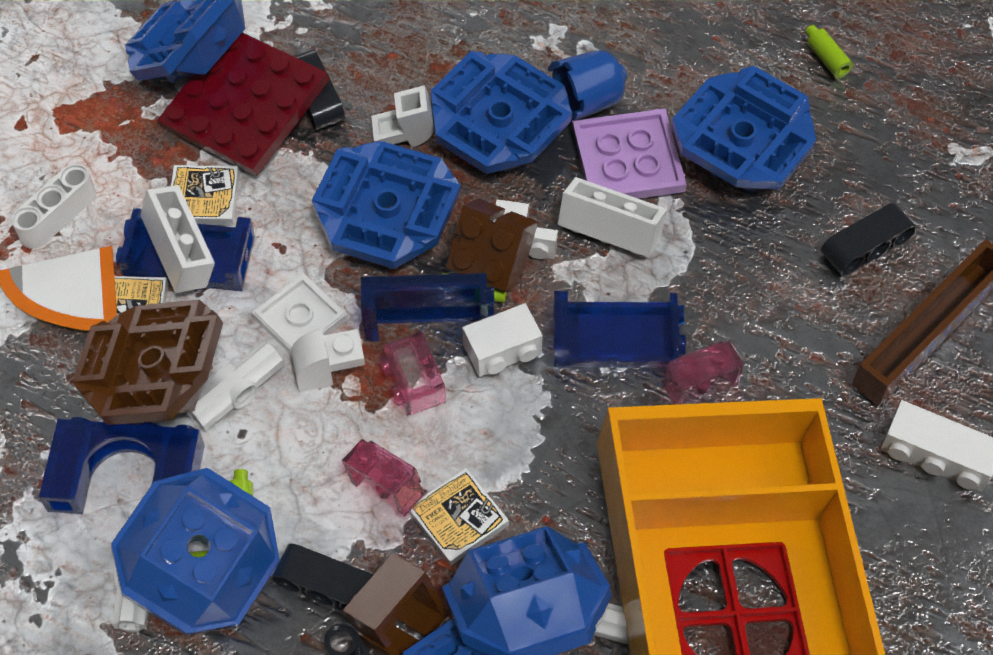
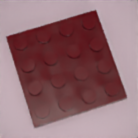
M242 32L205 75L190 77L157 119V122L162 128L258 176L329 82L330 78L327 72Z

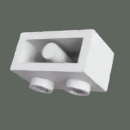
M526 303L462 327L463 346L479 377L486 374H497L509 365L519 361L528 362L542 353L543 335Z

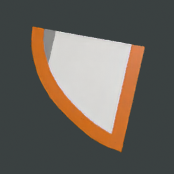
M112 245L0 270V286L5 295L19 309L37 319L68 328L90 331L91 326L102 321L109 322L117 316Z

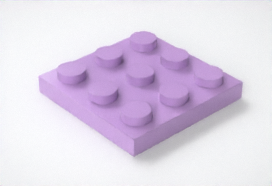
M665 108L572 121V131L584 180L637 199L686 191V180Z

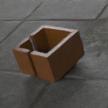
M479 198L463 205L455 232L460 237L453 240L446 268L502 291H508L521 283L538 221L513 211L504 214L505 208Z
M394 553L376 570L370 580L352 597L349 604L343 609L354 629L359 631L358 634L369 652L374 655H403L404 651L419 642L418 639L396 627L394 624L397 621L425 638L435 631L449 615L426 572Z

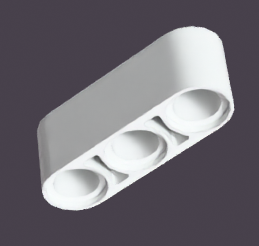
M81 164L68 165L14 212L11 219L12 225L23 246L30 249L43 246L94 200L96 190L89 171L85 166Z

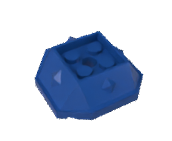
M173 0L162 4L125 44L126 52L129 55L128 65L131 74L138 81L154 78L167 80L172 84L178 79L205 75L246 29L242 0Z
M470 51L431 89L436 142L486 174L497 171L508 172L519 165L533 162L572 119V111L565 85L515 55H484L483 52Z
M755 66L740 69V72L726 73L708 78L673 117L671 125L681 155L710 171L713 177H720L733 186L741 187L748 192L761 189L780 190L813 150L816 143L808 96Z
M377 141L352 149L350 147L337 149L312 198V204L333 251L396 269L438 245L461 193V185L453 177L441 158L383 141Z
M209 468L154 481L111 543L121 595L185 636L239 626L280 561L270 507ZM193 541H200L206 545L208 553L203 557H194L188 552L187 545Z
M548 526L468 550L453 579L442 587L444 599L463 644L490 655H556L590 644L596 631L595 625L604 614L612 597L610 584L586 543H575Z

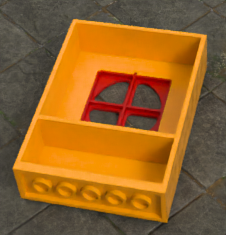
M822 398L610 407L607 409L597 440V449L623 611L625 613L630 655H696L689 646L683 630L687 627L726 625L730 628L735 655H750L745 625L748 623L787 621L792 626L791 644L786 655H885ZM734 560H745L766 572L782 591L786 599V605L780 607L744 608L739 601L732 562ZM711 561L716 563L719 568L726 608L717 611H681L678 605L679 594L686 577L692 570L704 562Z

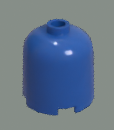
M598 50L553 61L548 66V71L552 72V78L565 85L572 111L571 122L612 108L624 96L625 81L627 79L626 70L614 55L607 51Z

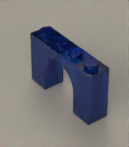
M73 417L70 420L58 419L39 499L47 512L83 515L91 478L95 470L105 460L120 453L133 452L150 458L155 463L152 484L154 481L200 470L205 447L200 430L189 425L165 427L149 422H143L140 425H107L105 422L90 421L82 417Z

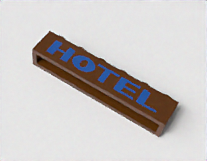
M985 239L859 365L851 384L853 387L880 406L993 291V244Z

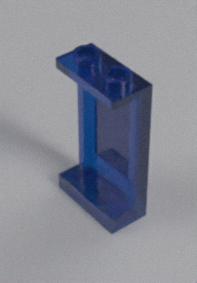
M133 208L131 218L127 219L124 224L125 240L123 247L119 246L117 249L116 264L120 266L123 276L165 277L168 283L171 284L140 216L141 208ZM238 217L236 227L197 224L215 262L206 288L242 292L255 240L251 218Z
M486 273L361 277V311L366 342L379 341V324L479 321L494 315V286L487 287Z
M554 291V367L677 368L679 356L686 353V336L679 333V325H684V305H678L677 293H670L668 302H568V291Z

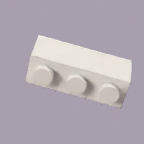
M575 177L563 192L558 225L568 228L572 232L582 233L596 238L603 243L612 244L629 250L633 254L649 258L660 242L667 209Z
M179 185L147 190L140 216L174 292L179 293L206 288L215 262Z
M901 400L880 450L888 453L896 460L908 461L920 466L929 474L941 475L956 481L965 489L983 492L993 475V437Z

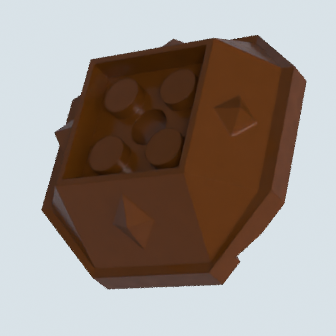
M199 299L138 305L118 314L109 322L102 321L91 326L72 383L107 425L141 422L152 424L154 421L173 420L178 413L195 411L201 386L208 380L210 370L213 369L212 362L223 322L217 313Z

